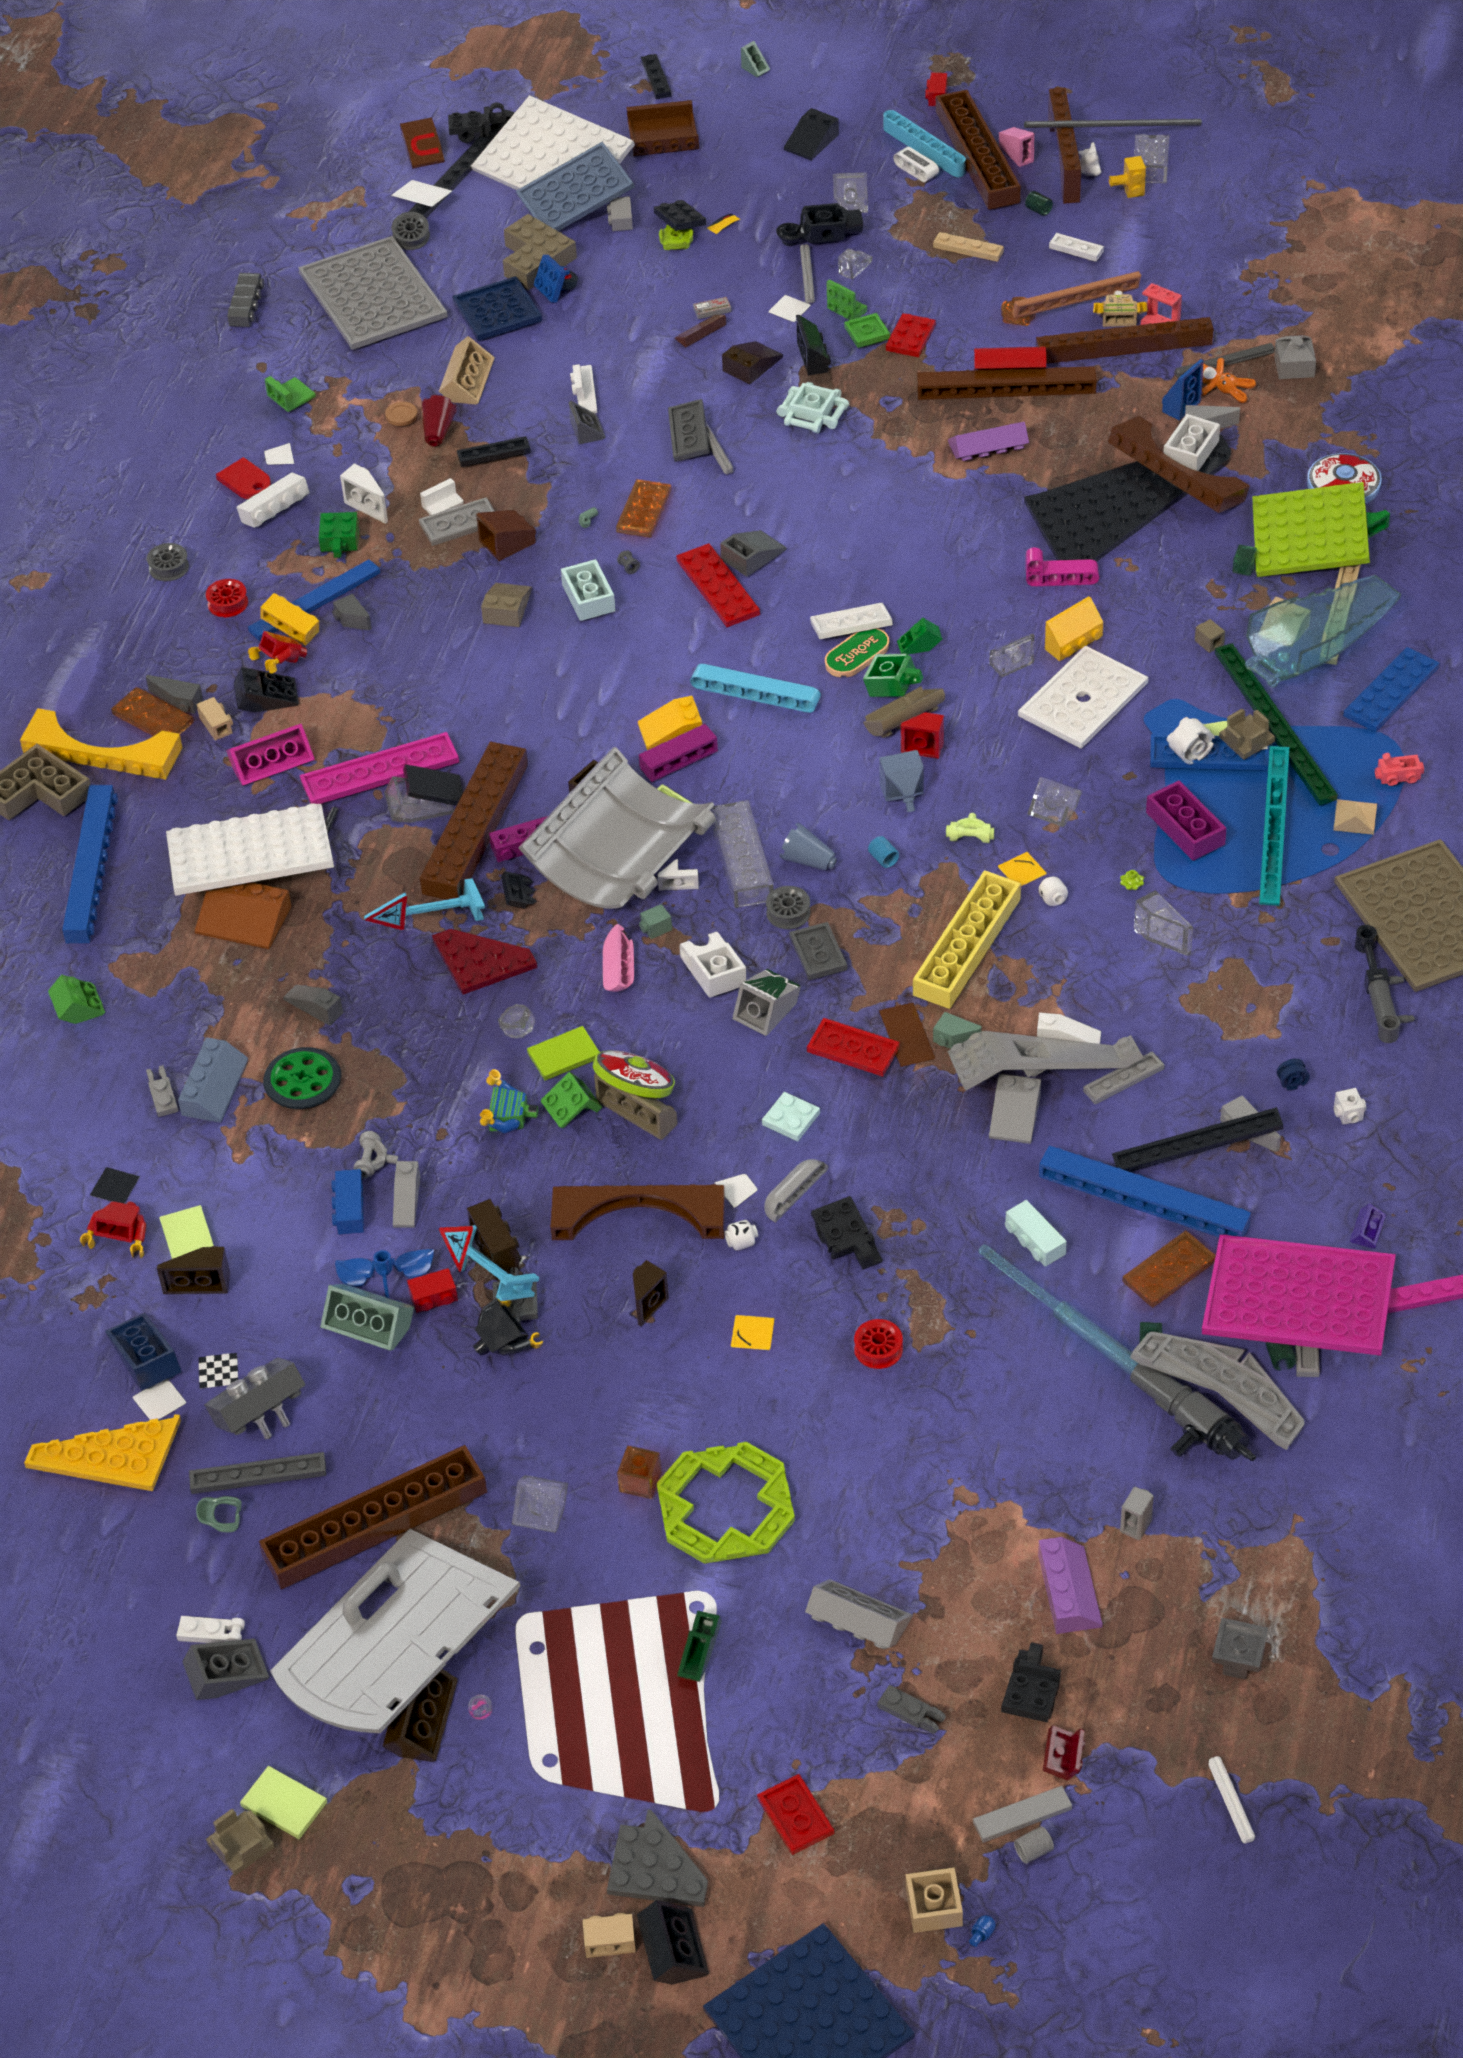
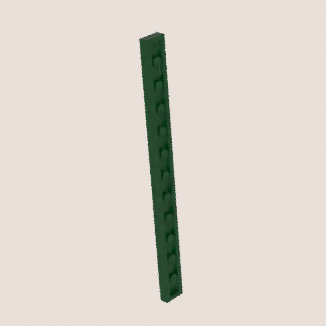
M1233 643L1215 648V655L1254 711L1258 710L1269 720V732L1275 736L1276 744L1279 747H1290L1289 762L1319 806L1337 800L1338 794Z

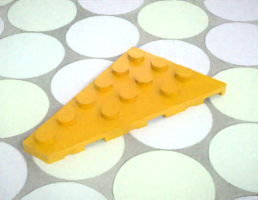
M175 1414L173 1418L159 1421L156 1418L147 1422L124 1425V1428L112 1431L104 1429L99 1432L75 1435L74 1439L64 1441L56 1439L48 1443L32 1444L24 1464L29 1469L153 1491L180 1425L181 1417Z

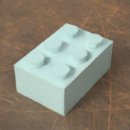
M596 559L561 569L562 586L580 621L615 611L614 594Z

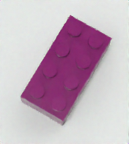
M1180 780L1147 796L1146 813L1192 860L1225 845L1227 828Z

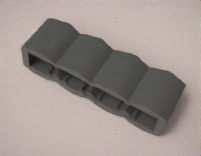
M239 273L227 315L229 326L250 327L251 323L254 322V312L258 310L261 289H264V279L261 278V273Z

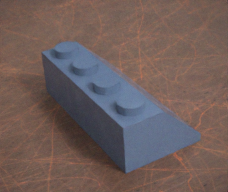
M206 1037L178 1099L182 1116L221 1123L247 1065L248 1057L227 1041Z

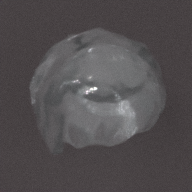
M515 1004L512 1007H508L501 1014L498 1024L506 1036L514 1039L524 1038L528 1033L532 1032L535 1025V1017L525 1005Z

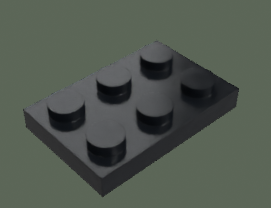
M677 200L675 203L670 204L661 203L659 206H654V214L675 231L706 225V218L684 200Z

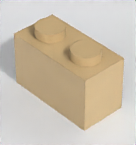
M617 1913L608 1917L592 1916L589 1919H583L586 1958L636 1953L632 1914Z

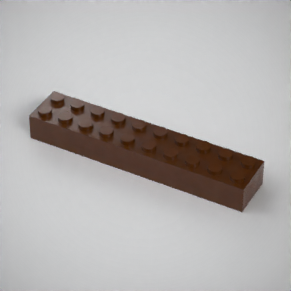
M966 89L937 95L936 114L956 151L966 157V169L988 210L1020 203L1021 186L969 91Z
M489 742L420 876L421 892L423 895L445 900L459 898V896L463 895L465 879L472 878L490 842L489 833L496 830L528 766L527 750L525 748Z
M463 1445L259 1540L262 1557L282 1590L487 1493L485 1476L466 1445Z

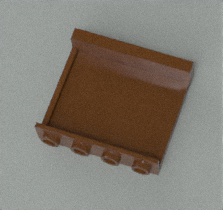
M692 100L626 107L630 139L635 144L632 148L633 156L699 149V136L694 121Z

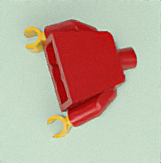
M267 631L263 632L259 647H251L248 650L251 660L259 659L260 651L272 658L265 661L266 671L269 670V673L277 671L276 664L278 663L282 664L284 661L296 663L298 658H305L307 655V648L302 647L294 639Z
M129 1201L126 1204L110 1202L103 1209L97 1210L92 1214L86 1229L88 1232L81 1235L80 1242L84 1247L88 1241V1247L90 1249L94 1248L96 1243L93 1239V1234L130 1243L134 1240L135 1243L130 1247L131 1256L133 1258L134 1252L139 1250L140 1258H143L144 1250L141 1243L145 1239L146 1222L143 1215H140V1208L134 1202Z

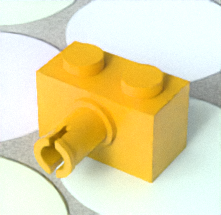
M1142 157L1124 158V174L1109 176L1110 187L1123 185L1128 198L1144 196L1146 167Z

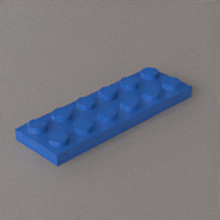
M1406 647L1344 710L1343 717L1377 732L1439 669L1440 662Z
M1151 734L1150 767L1268 771L1269 745L1267 746L1268 749H1262L1243 760L1219 736H1214V739L1212 738L1211 741L1213 747L1203 759H1195L1192 761L1193 764H1187L1169 747L1167 742L1168 734Z

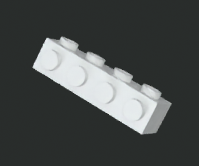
M290 473L237 506L241 522L254 528L258 527L267 519L275 517L280 511L289 508L291 504L302 500L304 496L310 493L305 477Z

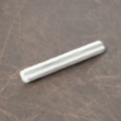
M1219 1756L1209 1759L1208 1765L1241 1841L1244 1844L1254 1841L1255 1834L1222 1759Z

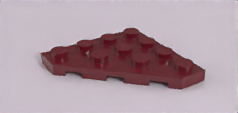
M448 929L432 935V940L462 995L538 968L537 962L528 948L454 929Z

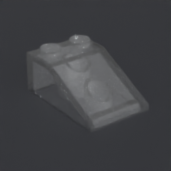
M392 776L384 792L392 821L412 823L450 815L454 812L453 806L449 804L408 797L405 778Z
M1156 890L1136 900L1135 931L1141 934L1147 941L1186 956L1191 955L1193 927Z

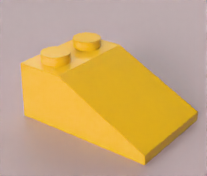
M693 696L673 699L637 721L647 750L702 725Z

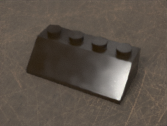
M441 1669L388 1725L382 1746L402 1758L435 1762L458 1678ZM399 1701L394 1703L393 1709L400 1703Z

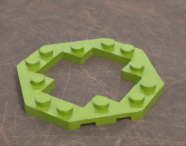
M748 1442L737 1443V1446L724 1448V1445L706 1448V1451L693 1453V1450L683 1452L657 1482L667 1542L704 1564L767 1554L795 1521L784 1463ZM734 1462L767 1481L757 1494V1499L773 1509L750 1537L730 1527L722 1538L716 1542L683 1523L693 1512L694 1505L679 1497V1494L701 1468L721 1478Z

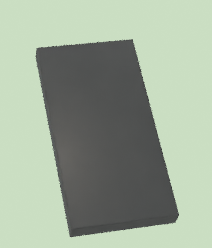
M699 399L668 407L674 461L677 462L710 453L703 400Z

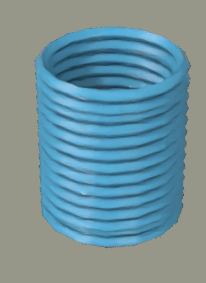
M876 837L868 846V852L882 867H891L898 861L899 852L885 837Z

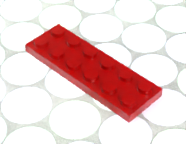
M710 543L676 555L679 565L726 627L760 615L758 606Z

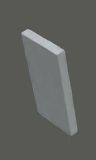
M486 497L420 518L419 524L431 545L434 546L477 532L476 514L480 512H493L494 509Z

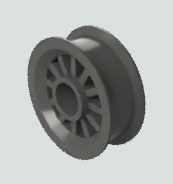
M405 212L398 215L392 222L393 238L402 249L416 250L428 242L430 237L429 224L422 214Z
M175 543L160 544L152 548L147 555L149 573L159 581L177 580L184 576L189 569L187 552L181 545Z
M782 886L771 891L766 899V915L769 922L781 929H795L804 925L811 914L809 895L803 889L795 886Z

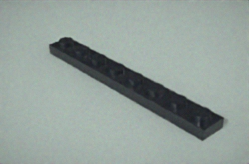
M1276 1107L1112 1153V1158L1116 1168L1132 1172L1284 1128Z

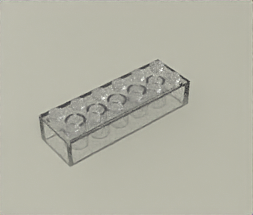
M749 800L713 806L710 811L715 815L716 821L712 824V829L735 908L765 903L769 893L774 890V886Z

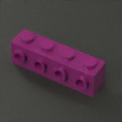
M703 724L639 754V767L648 779L653 782L717 752V737L706 724Z
M548 816L490 832V846L497 862L524 855L519 846Z

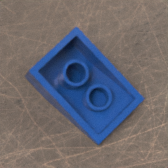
M1200 359L1180 376L1163 397V413L1180 421L1185 416L1186 405H1198L1201 402L1204 360Z

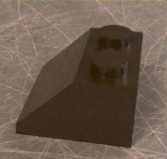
M645 1260L641 1266H637L632 1274L638 1325L641 1327L669 1299L667 1272L648 1260Z

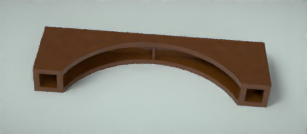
M1056 87L1049 89L1048 121L1072 120L1066 88ZM1073 127L1049 128L1050 132H1056L1063 204L1080 203L1081 165Z
M1141 416L1112 427L1108 443L1217 513L1245 502L1250 485L1237 477L1210 475L1176 462L1158 448L1151 435L1153 424Z
M724 1185L553 1186L550 1225L552 1240H574L578 1233L596 1218L612 1211L634 1207L655 1208L673 1213L690 1223L698 1231L702 1239H724Z

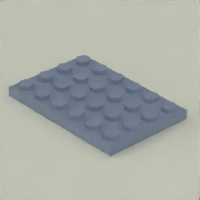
M602 141L516 190V193L533 217L559 231L635 188V186Z

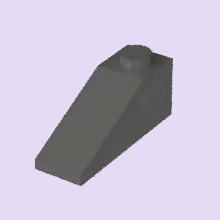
M151 675L146 676L148 690L178 711L195 714L197 704L203 699L200 684Z
M295 985L283 997V1000L329 1026L343 1014L341 998L325 988Z

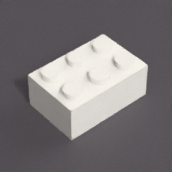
M1186 414L1164 445V453L1176 462L1199 471L1219 442L1220 424Z

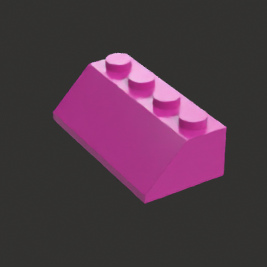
M302 723L226 750L232 768L242 786L315 760Z

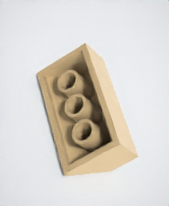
M467 336L455 346L439 392L454 403L478 404L495 357Z

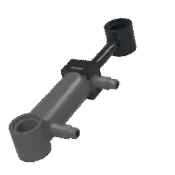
M1361 925L1356 930L1355 948L1359 952L1366 954L1369 970H1366L1364 984L1367 994H1370L1378 1026V1038L1382 1042L1393 1043L1399 1037L1400 1024L1414 1021L1413 1015L1396 1016L1389 985L1403 983L1404 977H1389L1387 968H1377L1373 952L1377 931L1371 925Z

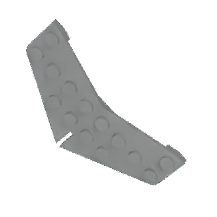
M1149 1332L1131 1354L1130 1358L1140 1365L1218 1392L1276 1445L1285 1450L1290 1447L1304 1426L1303 1418L1250 1352L1241 1363L1238 1362L1245 1352L1244 1349L1158 1332Z

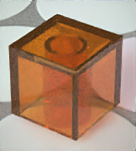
M627 1445L617 1472L619 1492L652 1499L662 1472L660 1453Z

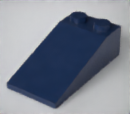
M145 1312L105 1331L141 1391L152 1388L155 1384L171 1379L176 1374L182 1372L174 1350Z

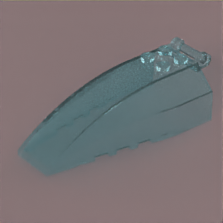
M1372 575L1350 583H1343L1336 589L1329 587L1322 593L1315 594L1311 592L1307 597H1293L1250 614L1246 637L1254 657L1246 661L1245 667L1260 675L1272 688L1276 687L1281 681L1299 676L1319 667L1348 648L1376 624L1401 598V593L1378 576ZM1259 664H1261L1263 667H1265L1268 671H1270V672H1271L1272 674H1274V675H1271L1270 673H1268L1265 669H1263L1261 666H1259Z

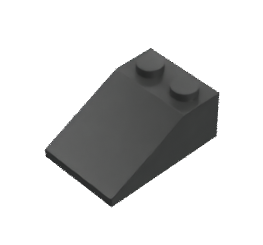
M255 1639L194 1644L190 1646L182 1661L196 1700L219 1698L266 1681L269 1678Z

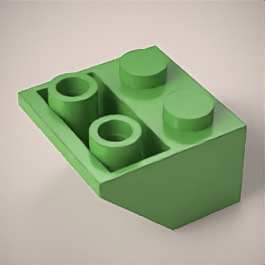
M61 974L48 990L60 1020L77 1024L102 1016L105 1013L96 987L91 982H85L75 977Z

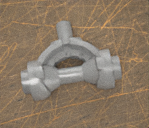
M367 1131L361 1134L359 1142L364 1149L363 1156L360 1160L356 1161L353 1170L361 1169L362 1178L373 1176L375 1171L384 1167L385 1162L397 1163L398 1156L387 1154V1148L382 1144L381 1137L377 1133ZM374 1150L377 1153V1157L371 1161V1154Z

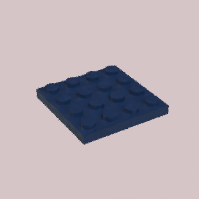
M516 276L452 296L454 304L478 341L542 321L541 313Z

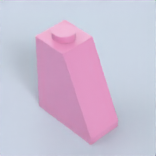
M1012 127L999 132V147L1019 167L1034 162L1035 134Z

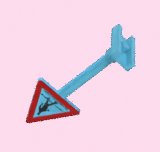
M471 878L465 879L464 895L459 896V898L406 907L407 895L403 893L364 916V919L372 923L404 930L405 917L407 915L459 906L461 908L469 907L475 921L483 920L484 917L480 909H484L485 905Z
M475 1225L439 1228L459 1272H464L469 1256L501 1280L496 1298L500 1301L534 1297L535 1293L531 1290L533 1282L539 1281V1277L534 1273L518 1276L508 1274L472 1247L477 1228Z

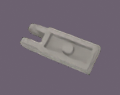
M159 1066V1074L162 1079L155 1081L153 1079V1072L151 1069H147L148 1084L158 1117L178 1112L164 1066Z

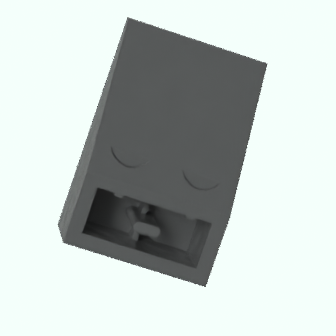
M761 530L733 534L720 543L721 559L746 577L787 550V547Z

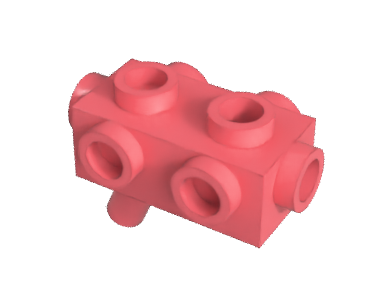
M1385 753L1382 756L1383 759L1378 760V767L1375 768L1376 779H1380L1382 784H1388L1389 786H1394L1398 782L1404 781L1415 783L1421 779V774H1424L1423 762L1419 761L1418 755L1391 758L1389 753Z

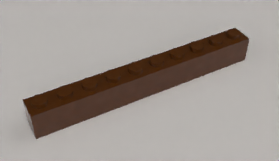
M1210 317L1045 335L1036 337V347H1046V364L1213 345L1214 328Z
M1095 366L917 372L918 400L1096 394L1097 379Z

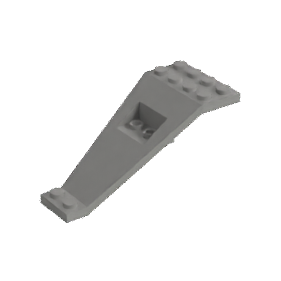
M982 1031L974 1033L968 1040L955 1044L947 1051L965 1090L972 1088L1002 1070H1024L1027 1077H1034L1046 1069L1127 1068L1144 1058L1131 1035L1119 1039L1114 1045Z

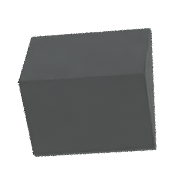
M573 401L569 402L570 423L579 445L603 440L606 436L597 414Z

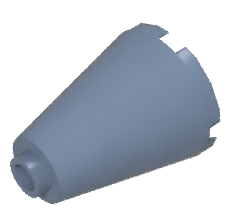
M799 822L795 825L798 828L796 830L791 829L781 848L785 850L784 854L780 853L779 857L783 860L825 871L829 868L832 869L837 861V858H835L836 853Z

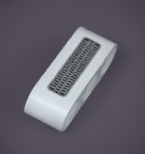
M911 147L904 148L893 157L895 164L899 168L922 182H927L939 174V168L935 162Z

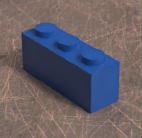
M361 1169L335 1171V1180L331 1181L332 1192L335 1193V1197H332V1208L336 1209V1213L332 1214V1224L337 1226L338 1235L363 1233L364 1208Z

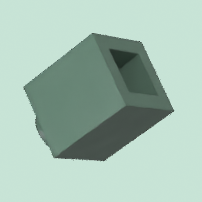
M662 904L640 913V929L650 939L672 930L671 916Z

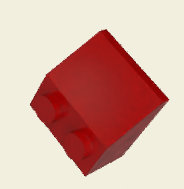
M924 712L901 723V753L917 750L919 756L939 759L944 744V715Z

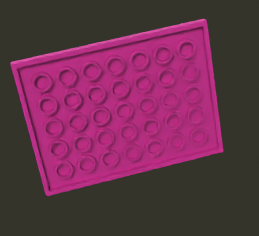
M1220 1234L1203 1319L1202 1334L1381 1356L1396 1254Z

